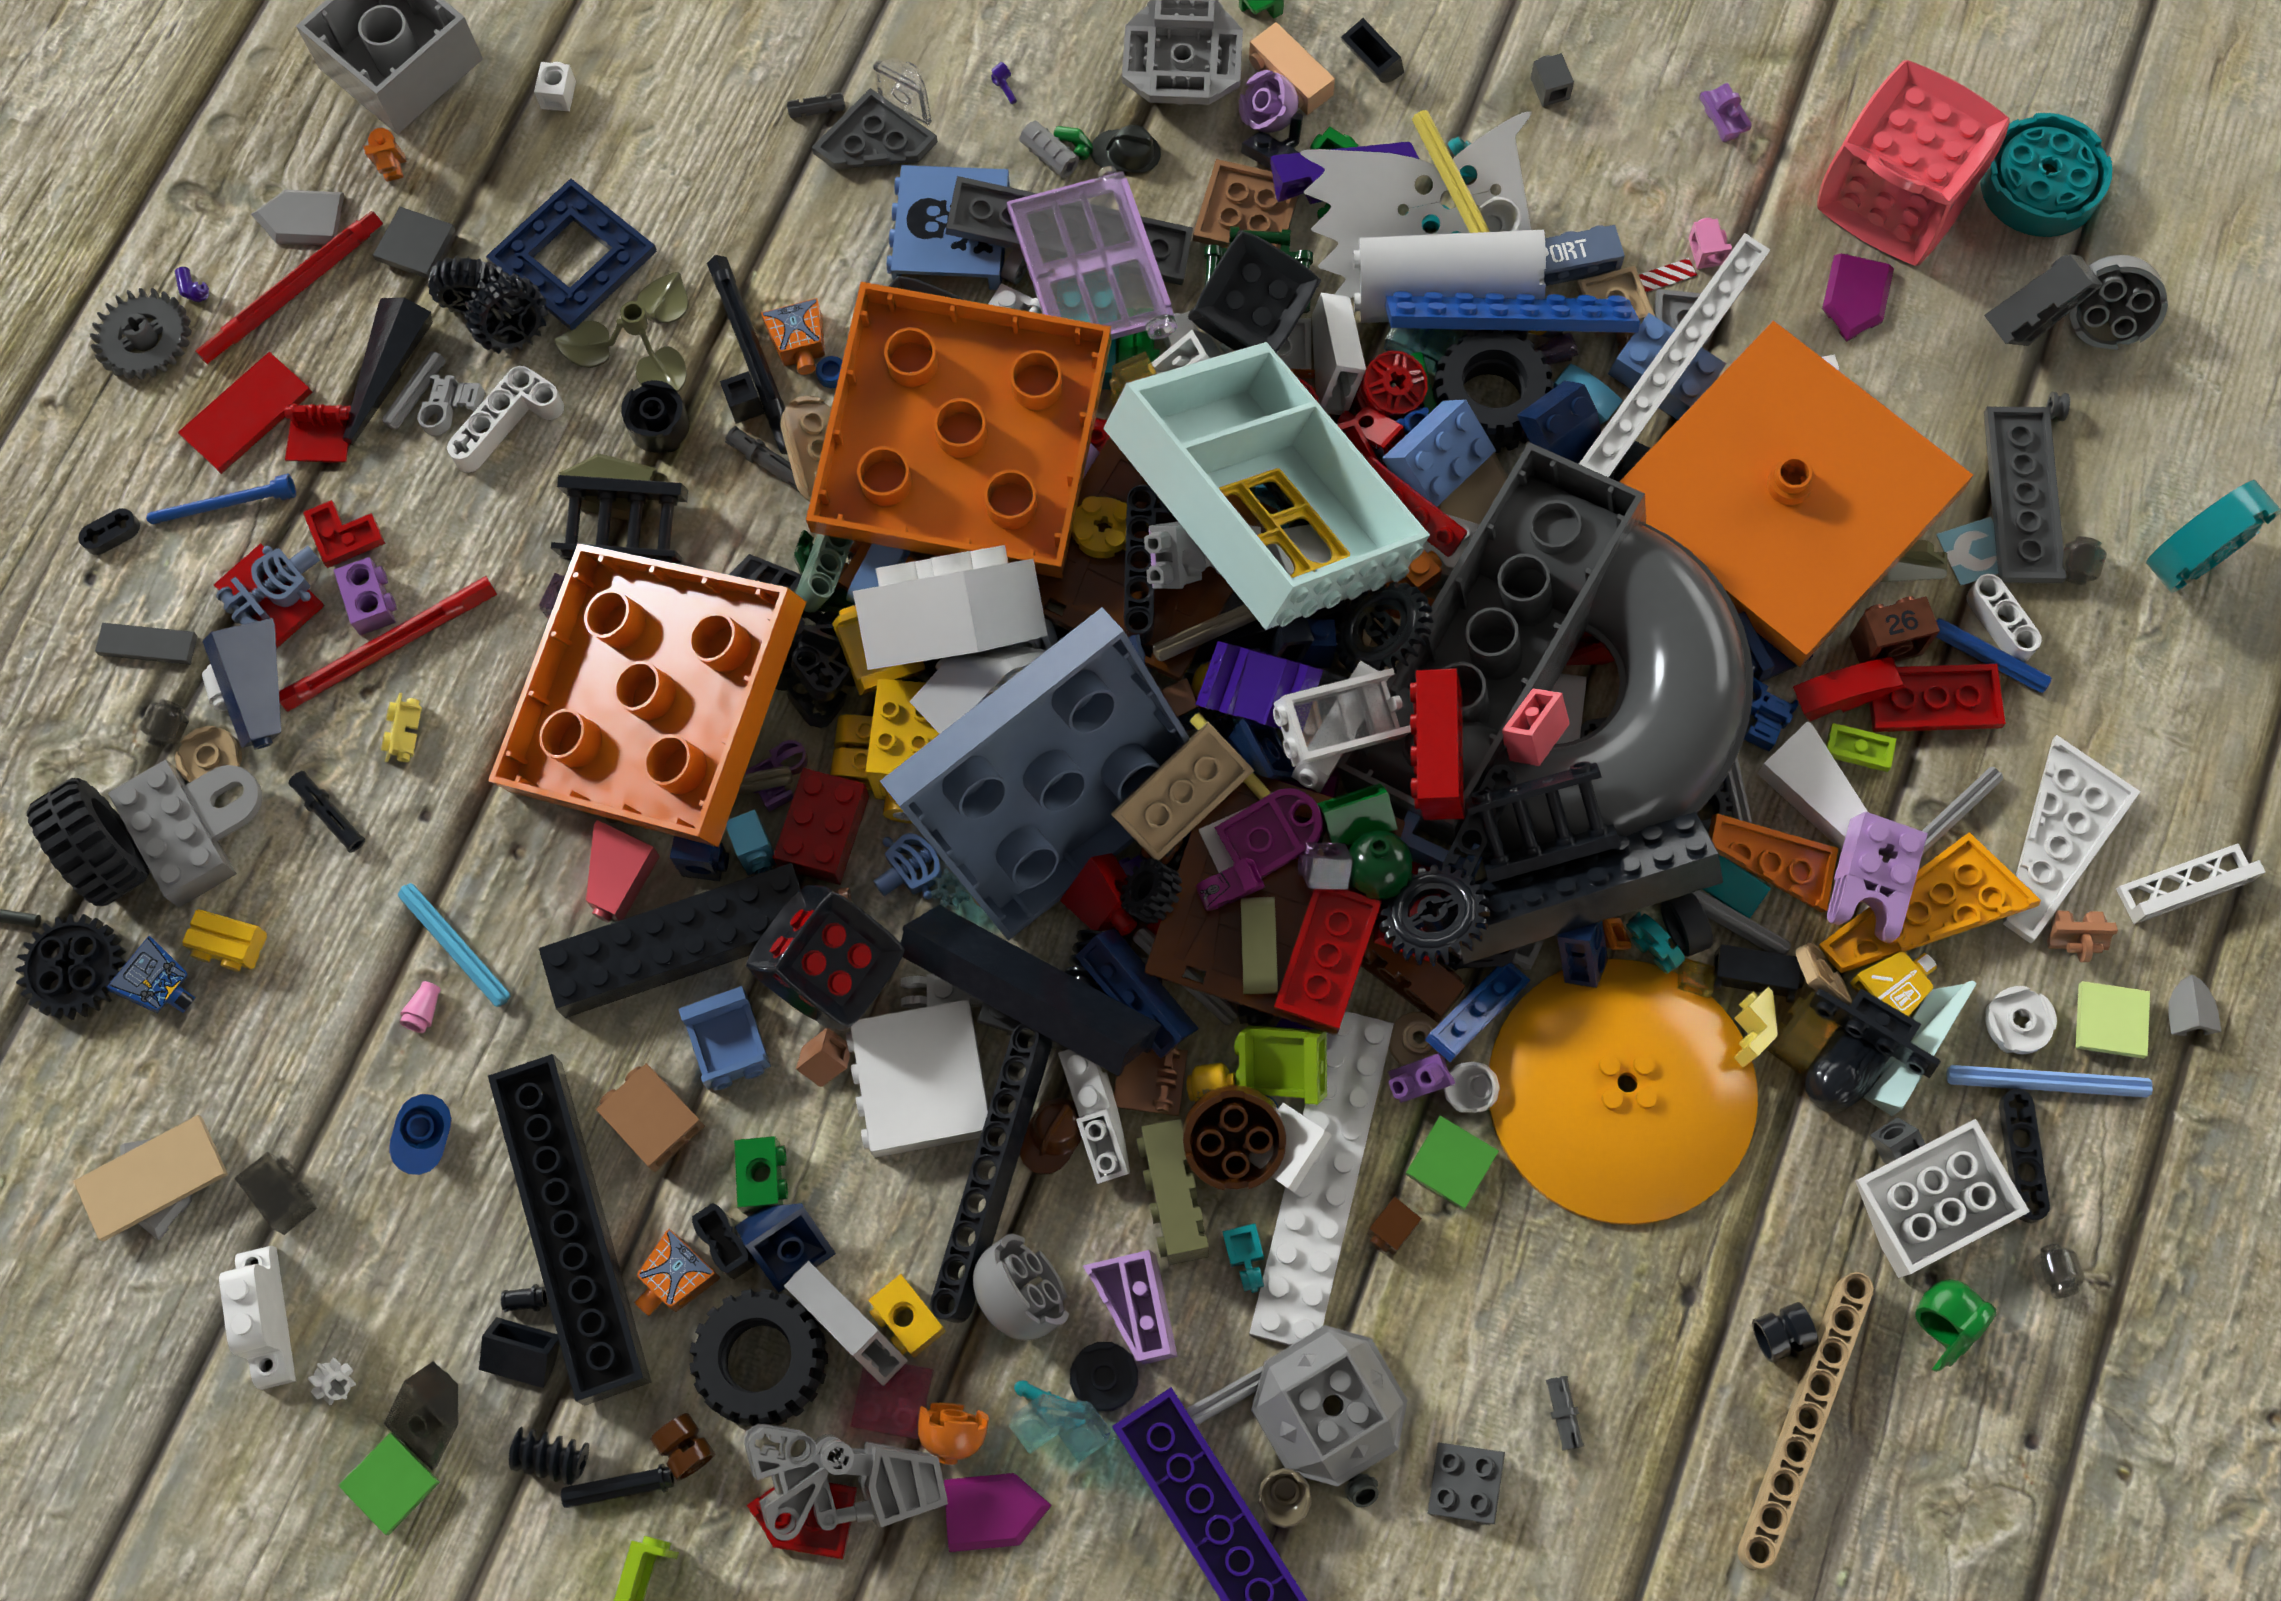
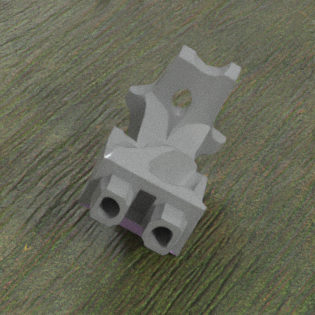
M1178 521L1149 526V535L1144 537L1145 549L1151 554V566L1147 570V582L1153 584V588L1183 589L1186 584L1202 580V571H1205V568L1209 566L1215 568ZM1250 526L1256 535L1261 534V527Z

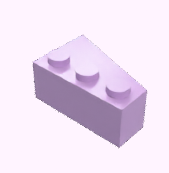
M1146 1250L1083 1265L1137 1362L1148 1364L1178 1357L1157 1254Z

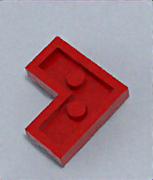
M332 500L303 512L323 564L327 568L386 544L372 513L343 524L337 507Z

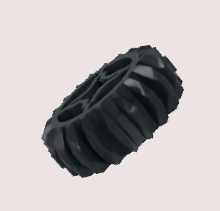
M455 256L454 259L447 257L444 261H437L436 265L432 266L428 284L429 294L432 296L433 301L439 303L440 307L449 308L450 312L456 311L463 315L468 310L465 301L474 299L471 296L470 290L479 291L481 289L479 281L488 284L490 282V275L498 280L503 270L499 266H493L492 262L481 261L480 258L476 260L471 259L469 256L467 258Z
M501 272L497 280L494 276L490 275V282L488 284L479 281L481 288L479 291L470 290L471 296L474 299L465 301L468 308L464 312V317L467 320L466 327L472 334L473 339L481 344L484 349H492L498 354L504 349L510 355L514 347L523 351L524 343L527 342L533 345L532 337L534 335L541 336V331L538 328L547 326L546 320L543 318L548 315V310L545 307L547 304L546 299L540 293L541 290L537 285H534L525 276L521 278L513 272L509 277L506 273ZM503 308L507 313H509L511 318H508L506 314L502 312L501 309Z

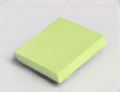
M2084 981L2079 983L2075 1049L2142 1059L2147 1057L2150 991Z

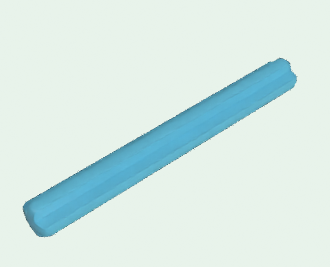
M409 883L402 886L398 892V897L494 1006L500 1007L506 1004L511 995L503 984L414 884Z

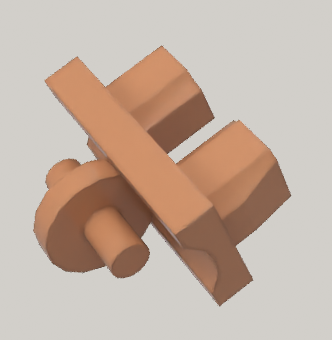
M2056 911L2051 921L2052 930L2048 936L2047 945L2048 949H2067L2068 953H2077L2080 962H2090L2093 953H2103V950H2109L2112 936L2118 932L2116 923L2107 922L2104 913L2099 911L2086 913L2083 922H2074L2073 914L2070 911Z

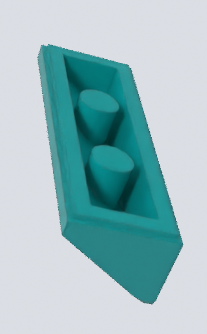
M1719 855L1723 883L1703 890L1750 919L1770 891V887L1730 860Z

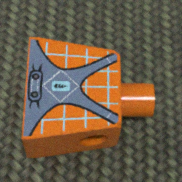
M815 298L761 312L767 333L783 365L790 366L796 364L798 373L801 375L814 372L816 370L814 359L825 355L823 319L818 299Z
M668 1229L637 1273V1277L648 1288L634 1303L647 1316H650L662 1302L677 1312L721 1277L673 1231Z

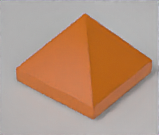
M1613 917L1603 920L1606 947L1612 950H1628L1632 948L1620 918Z

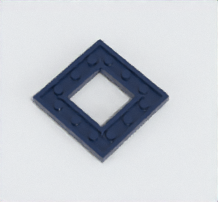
M570 178L496 246L486 258L488 262L493 263V266L501 267L503 272L509 274V277L514 272L521 278L525 276L530 279L534 285H537L541 290L540 293L546 299L547 304L545 307L548 312L573 331L657 252V249L651 241ZM574 221L610 251L571 287H568L536 261L534 257Z

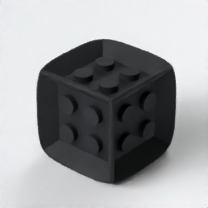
M1239 230L1207 281L1195 307L1189 312L1188 319L1193 321L1205 333L1234 351L1267 342L1277 353L1308 306L1316 288L1321 283V279L1305 265L1269 242L1251 233Z

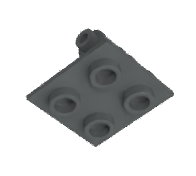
M1438 1442L1428 1514L1476 1521V1523L1484 1525L1495 1524L1505 1452Z

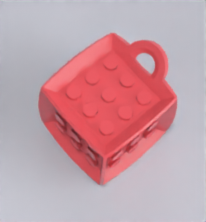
M1904 60L1887 77L1868 101L1834 156L1820 187L1817 208L1836 224L1863 242L1899 260L1918 266L1929 256L1952 227L1976 185L1994 161L2007 134L2010 119L1993 104L1964 85L1930 68Z

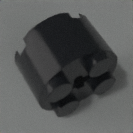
M657 380L641 383L642 386L634 391L632 388L623 399L621 414L634 444L648 452L676 451L680 447V443L687 436L690 426L689 416L680 395L670 384Z

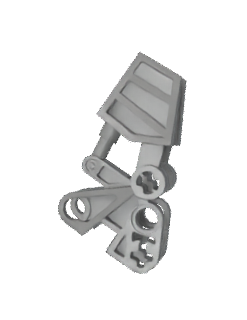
M757 1423L745 1433L744 1445L753 1477H756L757 1481L767 1477H772L775 1490L761 1499L759 1503L766 1527L779 1540H790L799 1534L811 1507H813L817 1524L824 1530H832L837 1524L855 1520L857 1523L873 1520L877 1527H884L948 1504L939 1458L932 1456L930 1453L865 1441L864 1449L851 1448L848 1444L831 1434H824L814 1441L805 1432L798 1429ZM765 1434L770 1441L779 1443V1450L775 1449L774 1445L764 1444L760 1450L756 1446L755 1441L756 1439L761 1440ZM797 1440H804V1452L798 1456H791V1445ZM834 1449H837V1454H836V1456L833 1457L832 1455H830L831 1460H829V1459H828L829 1453H830V1452L835 1453V1450H834ZM828 1473L833 1475H858V1482L865 1501L854 1503V1506L835 1509L827 1479ZM780 1514H791L790 1522L786 1527L775 1528V1520Z

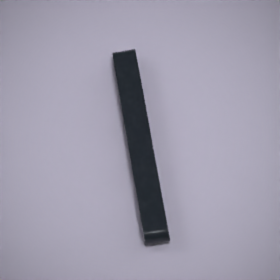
M1024 1024L1018 1025L1011 1035L931 1297V1312L935 1317L945 1321L962 1323L972 1313L976 1300L973 1288L974 1269L983 1252L993 1244L1051 1052L1052 1040ZM1035 1035L1034 1044L1028 1048L1029 1039ZM1025 1067L1026 1072L1024 1077L1021 1080H1018V1074L1020 1070ZM1013 1100H1015V1108L1011 1113H1009L1008 1107ZM1003 1133H1005V1141L1001 1146H999L998 1140ZM995 1165V1174L989 1179V1170ZM985 1198V1207L979 1212V1203ZM975 1231V1240L969 1246V1236ZM965 1265V1274L959 1279V1269ZM954 1298L955 1307L953 1311L949 1313L948 1305L950 1301Z

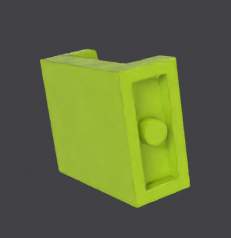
M1251 1025L1239 1032L1234 1045L1235 1054L1239 1056V1068L1235 1075L1236 1085L1253 1088L1267 1096L1305 1098V1104L1318 1105L1327 1097V1037L1325 1032L1316 1029Z
M644 1536L642 1543L631 1541L614 1601H644L657 1556L678 1558L679 1552L670 1550L671 1542Z

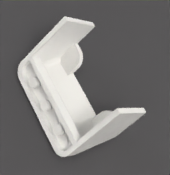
M1003 646L976 653L942 658L935 666L937 668L936 673L909 702L940 734L983 701L989 693L997 690L1038 658L1045 650Z

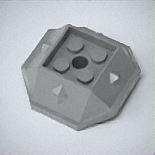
M1150 0L1147 6L1125 25L1122 83L1150 103H1176L1179 106L1183 104L1210 105L1240 87L1243 29L1223 9L1222 4L1218 0Z
M1324 1325L1264 1361L1251 1411L1284 1468L1294 1469L1305 1478L1340 1486L1398 1450L1408 1400L1372 1338ZM1330 1395H1335L1341 1404L1339 1412L1333 1416L1327 1415L1323 1409V1402Z

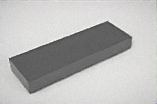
M102 623L95 652L99 656L191 665L198 636L192 631Z

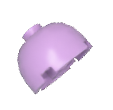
M1270 70L1257 72L1245 84L1249 86L1245 95H1240L1239 113L1241 119L1246 125L1257 131L1273 133L1283 130L1290 124L1292 116L1298 109L1296 89L1286 77Z

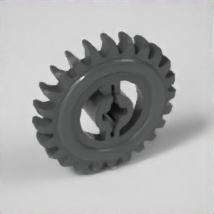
M139 288L140 294L138 298H135L132 292L127 290V302L116 295L118 307L105 303L110 314L104 315L101 312H97L98 317L104 323L97 324L93 322L92 326L99 334L90 333L91 339L98 343L91 344L92 350L96 353L95 358L102 363L106 370L112 371L115 376H122L124 374L126 379H132L136 374L137 378L142 380L145 378L146 373H149L151 377H155L159 369L162 372H166L168 370V363L175 365L177 363L175 357H181L185 354L181 347L189 345L190 342L186 337L192 333V330L188 327L191 320L186 315V309L179 305L175 297L170 299L165 291L161 293L162 297H159L158 292L154 288H151V295L148 297L146 292ZM146 318H152L155 320L149 323V321ZM162 333V338L157 344L159 337L158 334ZM134 348H136L137 350L146 351V352H144V353H132V352H129V351H131V350H133Z

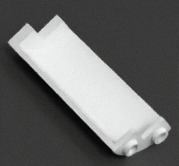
M1544 230L1359 238V250H1353L1354 269H1359L1360 293H1354V311H1360L1361 323L1389 322L1385 309L1386 296H1394V293L1398 291L1409 292L1412 296H1424L1427 292H1438L1443 297H1455L1456 293L1464 292L1472 294L1473 298H1486V294L1498 293L1502 294L1504 298L1516 299L1518 294H1531L1535 299H1545Z

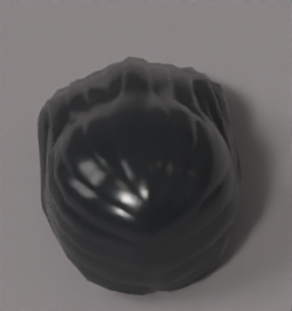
M1839 1025L1828 1037L1822 1050L1808 1069L1805 1080L1806 1093L1813 1104L1821 1107L1822 1110L1830 1113L1843 1112L1861 1100L1872 1089L1890 1057L1880 1053L1873 1044L1863 1038L1853 1037L1844 1027Z

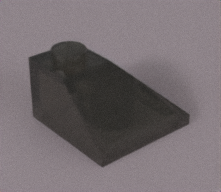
M434 1361L403 1382L384 1422V1425L431 1470L438 1466L458 1426V1383Z

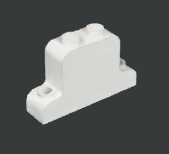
M271 1245L239 1253L235 1257L236 1269L221 1272L219 1276L229 1349L233 1355L248 1360L252 1382L257 1389L263 1390L295 1382L277 1248ZM252 1260H258V1264L251 1265ZM272 1360L273 1367L270 1371L266 1372L265 1362Z

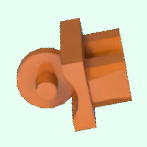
M374 129L368 137L369 145L363 146L366 156L377 167L380 174L383 173L386 181L403 178L404 175L400 163L407 162L404 152L397 145L393 134L388 129Z

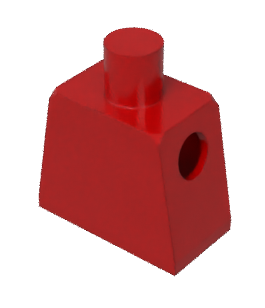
M1112 853L1091 857L1060 901L1092 930L1105 931L1116 928L1121 936H1125L1133 931L1137 925L1132 916L1121 906L1123 901L1120 900V895L1125 893L1121 888L1122 885H1127L1128 881L1125 879L1127 876L1116 857Z

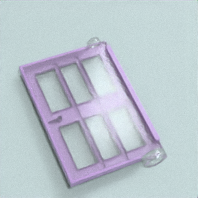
M1107 166L1098 172L1099 178L1007 202V208L1043 314L1111 326V340L1142 331H1147L1151 339H1162L1170 336L1177 330L1178 326L1166 287L1128 180L1125 178L1123 171L1117 173L1115 167Z

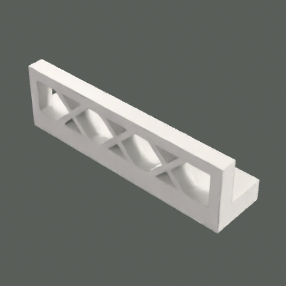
M2235 844L2121 885L2116 890L2133 924H2137L2253 882L2264 874L2265 870L2260 860L2249 864L2239 844ZM2232 854L2238 868L2228 872L2220 869L2221 859ZM2199 867L2210 872L2208 879L2200 882L2189 879L2192 868ZM2164 878H2170L2180 883L2179 889L2170 893L2159 890ZM2155 882L2154 887L2148 885ZM2138 888L2151 894L2149 900L2136 906L2129 891Z

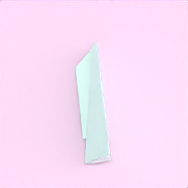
M1969 981L1965 984L1932 989L1911 1017L1921 1023L1911 1043L1934 1056L1977 983ZM1892 1056L1880 1073L1881 1077L1863 1098L1893 1117L1903 1109L1922 1075L1913 1073L1907 1068L1906 1064Z

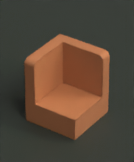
M824 1029L803 1045L796 1070L819 1087H823L847 1069L851 1054L847 1041L831 1029Z

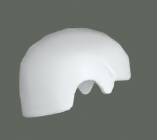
M1493 197L1478 207L1490 232L1519 231L1522 217L1519 207L1511 199Z
M1479 1062L1460 1063L1449 1072L1454 1078L1455 1084L1445 1087L1444 1092L1446 1100L1459 1112H1483L1492 1107L1497 1101L1500 1090L1497 1075L1486 1064Z

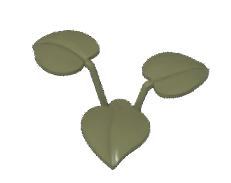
M674 272L656 279L643 288L637 297V302L630 301L625 303L620 309L621 319L616 320L617 326L610 340L609 331L604 325L596 321L581 322L573 331L569 329L563 335L555 338L554 341L557 348L565 358L578 366L586 368L597 367L609 360L610 352L608 347L615 344L621 329L624 328L631 335L641 336L649 356L641 358L636 365L635 374L639 384L642 386L641 383L651 380L663 381L670 384L676 392H679L684 386L687 377L686 364L682 355L670 346H664L654 353L645 330L648 327L647 319L652 321L656 318L662 323H672L682 318L688 309V296L681 274Z

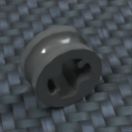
M2057 392L2050 393L2046 407H2050L2051 420L2054 417H2058L2059 421L2066 420L2070 408V395L2068 393H2063L2061 396H2058Z

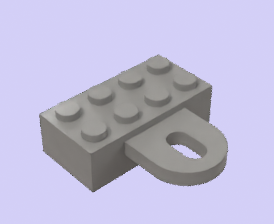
M166 759L108 792L163 896L178 908L237 874L219 840L248 824L256 816L262 803V790L259 782L244 768L233 765L220 766L187 784L178 770ZM236 786L244 787V793L240 798L223 808H215V801L220 795Z

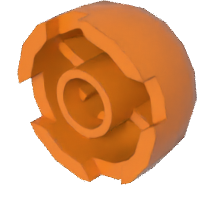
M931 1403L930 1410L921 1406L918 1418V1436L921 1445L930 1454L937 1456L940 1463L955 1465L958 1463V1459L969 1458L978 1452L984 1444L989 1417L986 1413L978 1410L975 1416L964 1412V1405L954 1403Z

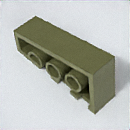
M1177 1119L1142 1126V1137H1137L1136 1140L1140 1158L1147 1157L1149 1170H1144L1143 1175L1146 1190L1154 1191L1156 1203L1150 1204L1153 1224L1160 1223L1163 1236L1156 1237L1160 1258L1167 1257L1168 1265L1208 1258L1209 1245L1207 1235L1204 1236L1203 1217L1197 1202L1195 1180L1184 1151L1182 1121Z

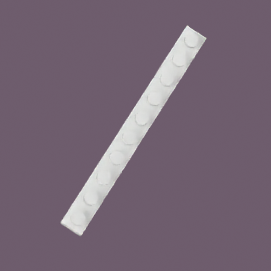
M1744 233L1580 461V465L1607 477L1611 475L1770 252L1769 248Z

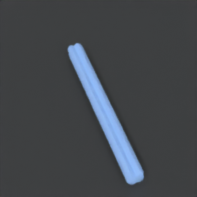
M1951 1065L1947 1068L1946 1073L1947 1082L1951 1085L2131 1097H2149L2153 1092L2152 1080L2142 1077Z

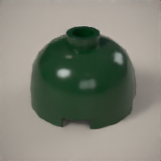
M1374 830L1363 834L1350 846L1346 855L1345 876L1350 887H1355L1359 891L1366 893V897L1369 899L1385 900L1400 894V889L1406 886L1408 881L1412 879V855L1407 844L1397 835L1388 831Z

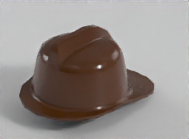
M1053 1098L1044 1102L1031 1118L1019 1154L1023 1164L1031 1171L1039 1174H1052L1062 1169L1071 1158L1082 1140L1076 1121L1079 1118V1114L1074 1101L1066 1098Z

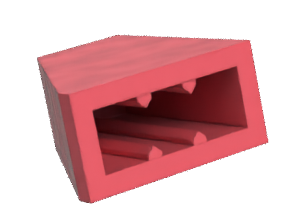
M596 820L593 827L586 901L593 909L592 914L595 917L609 923L611 919L620 921L625 918L660 856L653 846L599 820Z

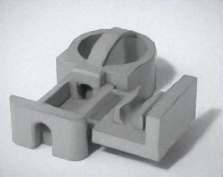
M431 375L429 379L433 387L428 402H422L417 420L428 435H442L452 425L453 408H458V405L463 408V405H466L467 409H472L474 412L483 402L485 390L480 383H458L453 375H446L445 379H442L440 375ZM437 413V423L426 425L427 420Z

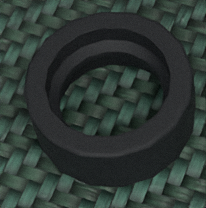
M1693 893L1661 902V912L1666 929L1675 946L1678 945L1684 956L1689 957L1711 948L1713 945L1711 926L1701 903Z

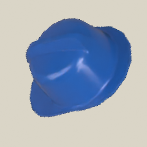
M420 1094L411 1097L400 1108L389 1145L392 1162L399 1170L407 1174L421 1175L430 1172L438 1165L445 1149L452 1118L449 1107L442 1099L430 1094Z

